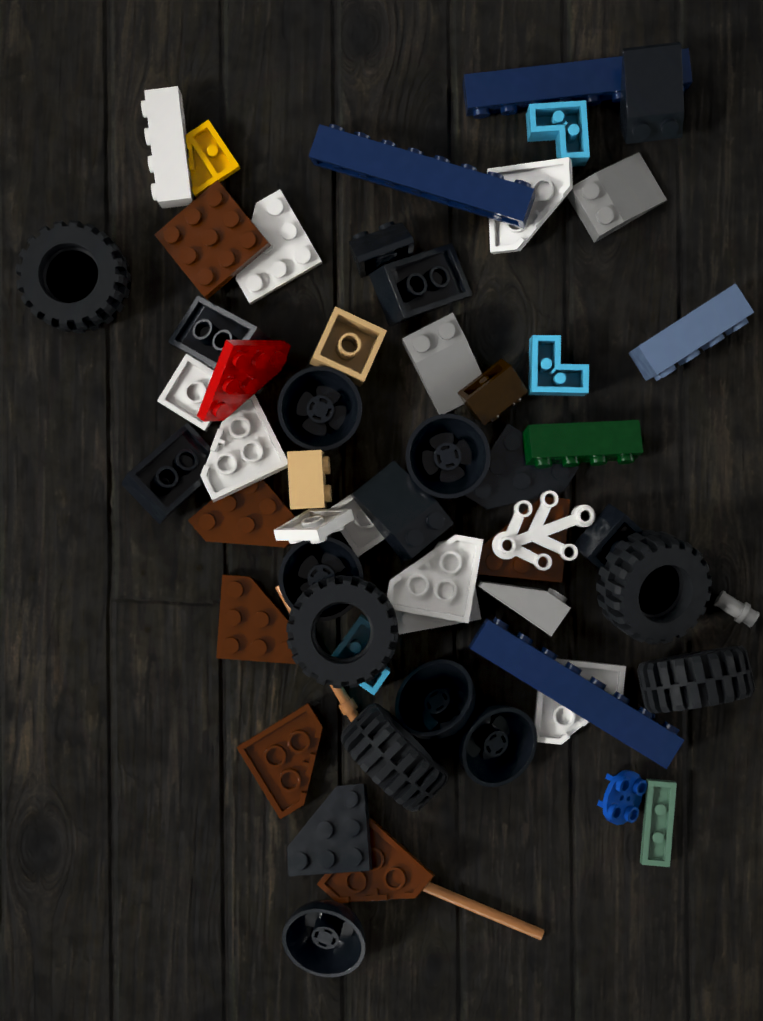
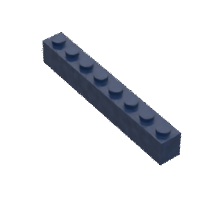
M689 48L682 49L683 94L693 82ZM622 56L464 74L462 84L466 116H473L475 119L487 118L492 113H501L503 116L516 114L518 110H526L529 104L581 100H586L587 106L598 105L604 100L620 103Z
M319 124L309 153V158L314 165L523 229L525 228L535 199V188H532L528 182L523 180L511 182L505 180L504 176L496 172L481 173L477 171V168L469 164L462 163L461 166L451 164L449 159L435 155L434 158L424 156L422 151L409 147L407 150L398 148L395 143L383 139L381 142L371 140L369 135L362 132L351 134L344 132V128L335 124H329L328 127Z
M494 617L493 621L488 618L484 620L469 645L471 650L665 769L668 768L684 742V739L677 735L680 731L678 728L664 721L663 725L653 720L655 714L650 713L642 706L638 710L628 705L631 700L617 691L614 695L604 690L607 686L593 676L590 680L580 675L582 670L572 663L567 662L565 666L556 661L557 654L544 646L541 651L533 647L531 644L534 640L519 632L517 636L507 631L509 625Z

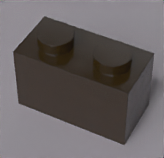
M500 359L460 390L458 395L474 418L482 425H486L498 419L500 413L506 408L520 402L528 390L513 367L503 359Z

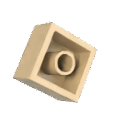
M335 306L309 364L334 368L344 373L355 385L360 387L368 375L387 330Z
M322 450L288 451L290 509L327 508V502H332L331 485H326V474H331L330 457L325 456Z

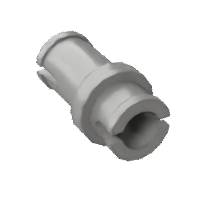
M724 590L719 593L713 606L733 616L734 621L739 624L743 622L749 628L755 624L760 615V612L751 608V604L740 602Z

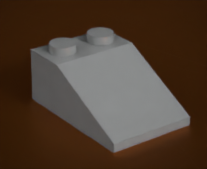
M639 152L573 185V189L567 195L594 243L667 201Z
M451 313L402 338V344L439 415L446 414L464 405L465 403L458 395V392L482 374L454 314Z
M479 580L476 584L550 636L553 635L571 609L565 604L567 598L551 588L545 591L540 588Z

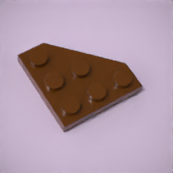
M263 479L214 503L211 500L188 521L206 542L285 548L290 544L289 541H276L274 529L296 516Z
M545 497V502L549 505L552 504L553 497ZM540 498L532 504V513L528 517H524L518 534L528 531L540 505ZM559 498L557 505L551 507L544 525L569 516L570 499ZM508 523L498 533L506 531L510 523ZM567 529L551 534L548 537L566 544ZM496 535L482 545L478 568L479 575L562 583L564 560L559 554L534 542L522 545V547L536 554L544 553L551 557V567L543 571L536 569L534 564L517 556L512 559L497 557L492 549V541ZM505 540L502 543L503 549L508 551L511 548L509 540ZM543 556L538 560L540 567H544L547 564V560Z
M222 575L216 658L296 664L292 658V651L288 648L287 644L288 632H286L289 620L251 576Z
M309 702L236 747L280 819L303 806L307 796L323 729V724Z
M371 818L369 819L373 870L325 874L317 883L334 901L340 903L413 899L421 894L435 874Z

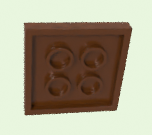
M218 180L154 234L207 300L271 246Z

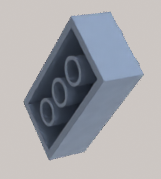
M735 283L640 344L628 354L646 381L653 377L658 381L677 369L674 365L675 363L681 366L701 354L698 348L701 347L704 351L725 338L722 334L723 332L728 336L749 323L746 317L753 314L754 311Z

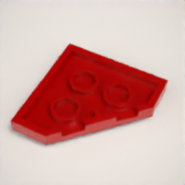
M226 340L197 417L204 422L224 421L282 370L291 345L282 340Z

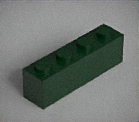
M639 420L528 425L523 432L526 465H535V468L538 469L549 468L552 464L561 463L563 467H575L580 465L581 462H590L591 466L605 465L607 461H617L621 465L631 464L643 453Z

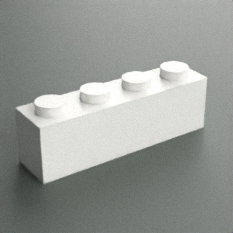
M178 86L144 90L145 100L141 101L143 117L148 118L149 128H144L146 144L151 145L152 155L148 156V166L150 173H154L155 183L151 184L153 200H157L162 209L188 206L195 199L192 193L191 172L188 162L189 155L185 137L187 132L182 94Z

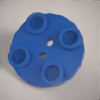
M622 770L618 774L613 775L607 773L605 779L609 780L610 783L604 793L603 801L598 800L597 806L603 808V815L606 820L615 825H622L627 821L630 823L635 822L639 816L638 808L642 801V796L647 790L646 780L641 779L640 775L632 770Z

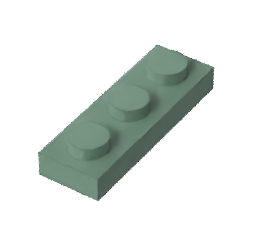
M647 778L640 863L649 866L670 867L677 783L671 780Z

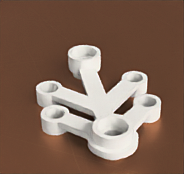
M551 490L545 491L540 496V505L528 531L518 534L524 517H528L533 510L529 501H518L514 505V515L507 530L498 533L492 541L493 552L501 559H512L517 556L534 564L536 569L543 571L551 567V557L544 553L536 554L522 547V545L534 542L559 554L563 560H574L578 555V549L575 545L563 544L548 536L575 525L578 527L592 525L595 521V511L589 505H578L572 510L571 515L544 525L551 507L556 506L559 501L556 492ZM547 494H551L554 499L550 505L545 502ZM522 503L528 508L525 514L519 512V506ZM584 510L589 514L587 521H583L580 516ZM505 540L511 542V548L508 551L502 547V543ZM567 547L573 550L571 557H566L564 554V550ZM542 556L547 560V564L544 567H540L538 564V560Z

